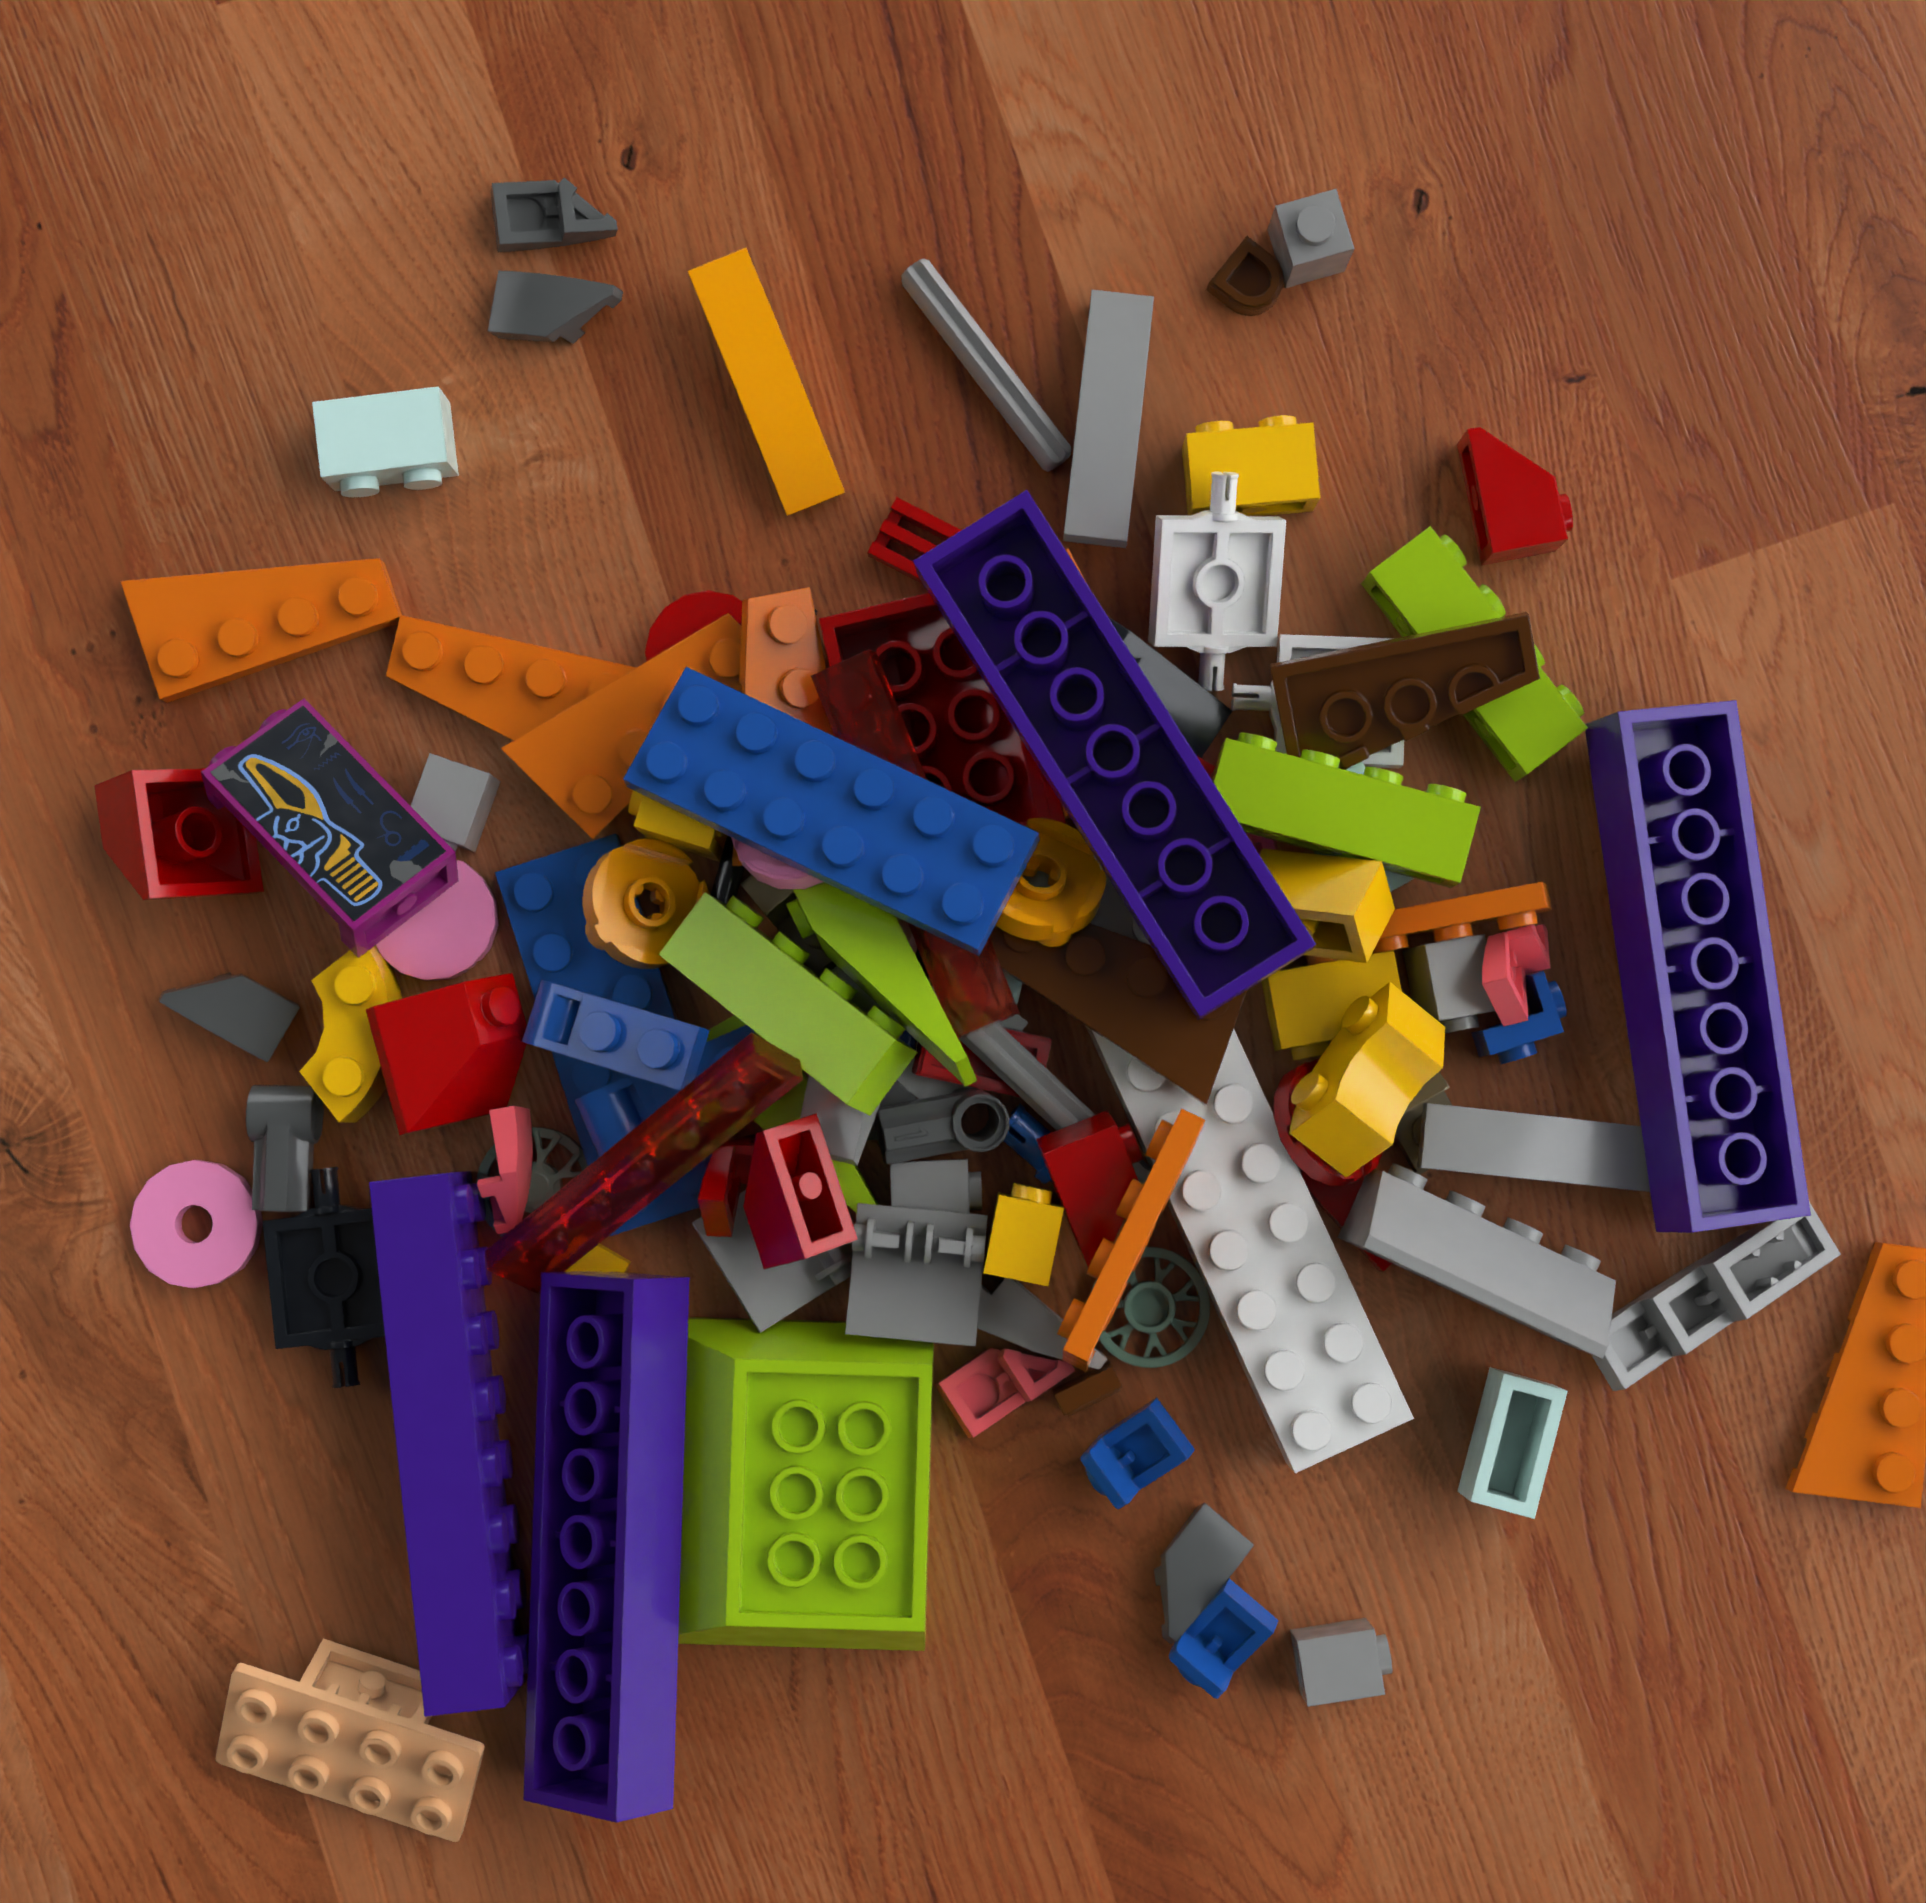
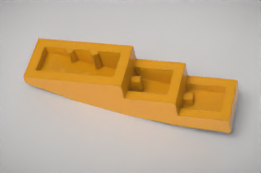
M744 247L687 270L786 515H791L845 493L747 248Z

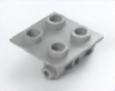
M745 1190L739 1195L732 1237L706 1236L702 1217L692 1222L756 1329L761 1333L851 1276L853 1250L852 1242L804 1260L764 1269L743 1207Z
M858 1203L856 1224H854L858 1240L852 1242L853 1257L845 1334L976 1346L988 1215Z

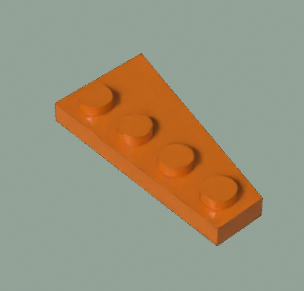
M380 558L120 581L159 699L165 703L396 625L399 622L400 615H402L386 565Z
M810 587L742 600L739 677L742 693L840 739ZM733 845L732 866H741L742 863Z
M727 613L503 746L501 749L569 817L594 839L630 803L633 790L626 786L623 778L685 667L739 692L742 691V685L739 684L741 625Z
M400 615L386 677L514 741L637 667Z
M1542 881L1395 909L1372 954L1409 948L1407 936L1433 932L1434 942L1436 943L1473 936L1471 925L1497 921L1499 931L1538 924L1536 913L1553 911L1548 885ZM1306 955L1307 966L1338 960Z
M1181 1108L1174 1125L1163 1119L1161 1120L1145 1153L1146 1156L1156 1160L1144 1184L1134 1178L1132 1179L1116 1212V1215L1126 1219L1116 1243L1103 1238L1086 1273L1097 1279L1086 1303L1076 1298L1073 1299L1059 1327L1057 1335L1067 1339L1063 1349V1361L1085 1372L1087 1371L1096 1352L1094 1348L1115 1313L1128 1284L1127 1281L1139 1263L1156 1227V1221L1160 1213L1165 1209L1203 1130L1205 1119Z
M1875 1242L1847 1318L1850 1324L1839 1353H1834L1826 1375L1829 1377L1827 1387L1817 1413L1813 1412L1804 1436L1807 1442L1797 1469L1792 1468L1785 1489L1795 1493L1921 1508L1926 1462V1248Z

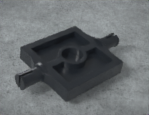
M338 1167L310 1170L315 1208L308 1209L295 1217L263 1221L275 1349L311 1346L322 1350H330L332 1388L360 1385L355 1347L372 1338L385 1337L372 1208L361 1209L349 1205H341L337 1174Z

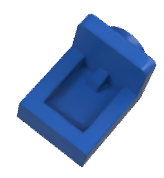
M1544 971L1526 975L1527 1003L1531 1012L1528 1015V1021L1505 1027L1500 1023L1472 1032L1478 1056H1489L1497 1053L1500 1065L1537 1054L1534 1041L1564 1032L1560 1019L1567 1016V1009L1557 982L1554 980L1548 982Z
M1156 1397L1100 1434L1082 1454L1080 1459L1086 1468L1088 1479L1095 1490L1101 1495L1107 1496L1112 1505L1119 1510L1130 1503L1139 1490L1186 1461L1195 1449Z
M1229 1578L1177 1642L1173 1644L1168 1655L1169 1659L1177 1666L1181 1675L1188 1682L1202 1687L1213 1698L1218 1699L1227 1690L1233 1673L1274 1633L1279 1620Z

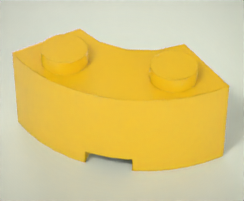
M376 945L359 958L349 950L311 980L322 1001L324 1030L316 1053L299 1072L340 1123H356L372 1108L386 1089L366 1009L402 999V994L391 964L381 956Z
M1391 982L1387 983L1371 998L1361 996L1348 1007L1342 1018L1341 1024L1343 1027L1323 1052L1312 1072L1299 1081L1291 1096V1101L1296 1107L1291 1120L1289 1134L1344 1177H1348L1393 1145L1397 1126L1409 1103L1421 1088L1443 1069L1445 1026Z

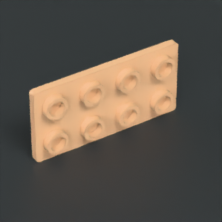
M323 1638L300 1682L251 1665L237 1664L231 1674L215 1759L219 1764L236 1769L239 1772L251 1774L296 1789L302 1793L311 1794L356 1809L362 1813L374 1815L419 1830L428 1835L458 1842L464 1831L485 1746L479 1741L428 1725L431 1716H424L420 1670Z

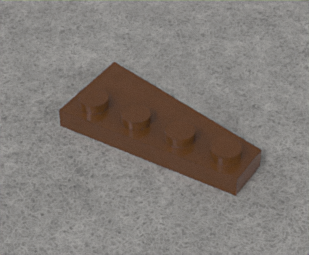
M1527 612L1270 664L1287 754L1300 758L1304 749L1323 752L1339 758L1338 768L1347 769L1402 740L1407 741L1428 731V728L1458 714L1463 715L1540 679L1530 618Z
M1089 923L1084 929L1071 934V938L1066 944L1059 947H1048L1038 941L1011 935L995 925L981 952L982 957L1081 1021L1082 1024L1101 1037H1105L1135 1057L1137 1061L1155 1073L1160 1074L1203 1105H1207L1247 990L1200 1020H1197L1155 951L1147 943Z

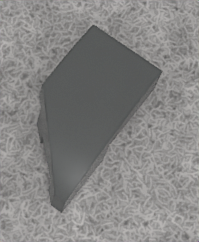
M565 177L559 183L555 180L492 183L490 194L498 252L560 247L614 237L618 231L617 221L608 213L604 216L576 193L577 187Z
M498 270L488 332L499 339L555 342L561 336L574 344L585 334L581 327L604 306L608 305L613 309L622 301L623 291L615 285L584 279Z
M231 973L219 975L212 980L183 988L165 990L158 999L160 1003L267 1063L300 1008L297 1003L243 974L232 976Z
M1206 1503L1196 1507L1161 1554V1566L1154 1569L1156 1586H1160L1165 1620V1624L1161 1625L1162 1636L1169 1644L1177 1642L1254 1546L1253 1543Z

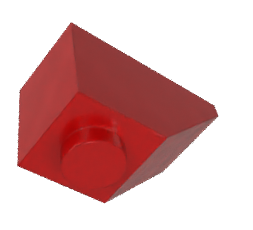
M1483 428L1467 429L1457 443L1481 566L1555 552L1568 540L1567 532L1573 529L1571 503L1567 494H1559L1556 477Z
M1108 1110L1036 1139L1088 1269L1103 1238L1114 1242L1124 1218L1116 1215V1212L1132 1179L1138 1180L1132 1164L1143 1160L1130 1125L1126 1124L1118 1127Z
M817 1113L756 1133L743 1207L763 1268L768 1269L804 1260L858 1240Z

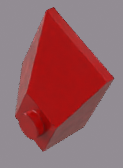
M206 768L131 770L94 785L103 849L143 900L244 895L264 892L257 839L225 806L221 809H216L208 800L201 774Z
M513 973L464 981L366 1009L399 1135L490 1115L489 1110L508 1106L527 1044L522 1042L527 1024Z

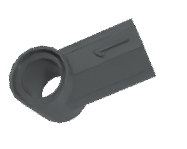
M253 1085L250 1089L246 1108V1127L249 1140L254 1142L252 1210L290 1212L312 1209V1174L310 1170H313L314 1144L319 1142L322 1133L324 1103L311 1086Z
M964 1086L954 1090L951 1094L879 1106L875 1117V1127L883 1162L885 1164H892L967 1149L974 1152L989 1151L996 1148L1005 1139L1009 1131L1010 1117L1006 1107L999 1099L983 1089ZM985 1103L989 1111L986 1126L974 1134L963 1133L961 1118L964 1111L973 1104Z

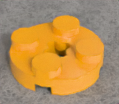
M1032 818L1027 820L1025 827L1038 832L1040 841L1022 875L1034 877L1038 871L1045 872L1049 875L1048 884L1050 887H1035L1029 884L1021 875L996 926L1016 937L1038 941L1048 947H1059L1069 941L1071 934L1084 929L1097 914L1106 886V874L1103 869H1100L1099 863L1094 858L1092 851L1078 830L1052 819Z
M648 838L634 840L604 854L590 870L583 889L582 903L584 917L587 921L585 934L588 941L595 948L605 950L616 961L633 968L656 969L670 964L658 954L704 892L710 894L705 880L699 882L695 872L688 866L693 861L676 846L661 840ZM644 888L651 891V902L660 905V912L648 916V918L643 917L635 906V897L641 895Z

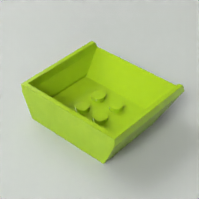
M688 1317L678 1644L925 1651L934 1363L933 1342L845 1334L846 1321L780 1320L759 1333L751 1319Z

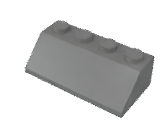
M1392 1163L1388 1173L1374 1169L1365 1176L1337 1238L1565 1345L1603 1359L1609 1344L1616 1280L1597 1272L1601 1260L1566 1244L1560 1255L1539 1245L1543 1236L1542 1232L1509 1217L1503 1227L1481 1217L1486 1206L1450 1190L1446 1200L1424 1191L1423 1189L1428 1179L1400 1165Z

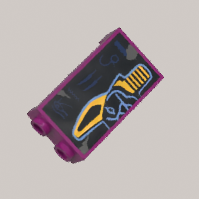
M305 698L288 710L282 709L271 714L262 723L259 731L237 747L229 746L218 752L212 758L208 767L201 772L208 800L216 809H221L225 806L338 923L341 941L358 958L459 881L456 852Z

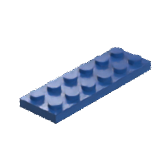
M685 667L623 778L628 788L977 956H980L1040 841L1039 833L688 667Z
M615 833L495 872L534 998H536L541 980L678 1020L661 967L656 969H638L624 965L610 957L605 950L595 948L588 941L585 934L587 921L584 917L582 903L585 881L590 870L604 854L622 846L619 835ZM637 896L635 897V906L639 909V913L645 917L639 897ZM551 1051L609 1235L613 1236L699 1208L698 1196L702 1179L717 1146L708 1114L657 1135L624 1152L600 1160L575 1100L629 1075Z

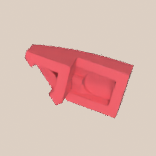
M1545 924L1529 925L1488 936L1482 965V985L1503 1027L1528 1021L1526 975L1550 968L1548 930Z
M519 1106L489 1110L500 1175L479 1179L477 1187L482 1198L490 1197L494 1218L493 1226L497 1235L518 1231L530 1189L533 1161L530 1109Z
M988 1348L936 1382L934 1386L967 1437L974 1438L1025 1402L1034 1400L1076 1370L1065 1361H1055L1027 1355L1020 1351L1006 1348L1000 1350Z

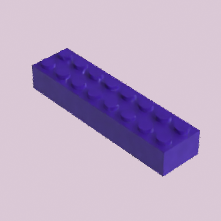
M1025 490L913 561L921 582L1197 1020H1200L1312 950L1316 945L1315 941L1028 490Z
M1737 700L1618 711L1585 724L1588 727L1585 730L1656 1232L1694 1233L1811 1216Z
M471 1171L369 1182L424 1716L504 1708L526 1682L529 1634H520L518 1609L526 1607V1581L523 1570H514L511 1549V1544L519 1543V1516L515 1504L507 1505L504 1479H510L513 1475L512 1451L508 1439L500 1440L497 1414H504L506 1411V1393L502 1376H493L490 1350H495L499 1347V1327L495 1311H486L484 1286L492 1284V1262L488 1247H479L477 1222L485 1220V1199L481 1197L477 1183L472 1182Z
M601 1271L541 1272L523 1800L617 1823L673 1809L690 1277Z

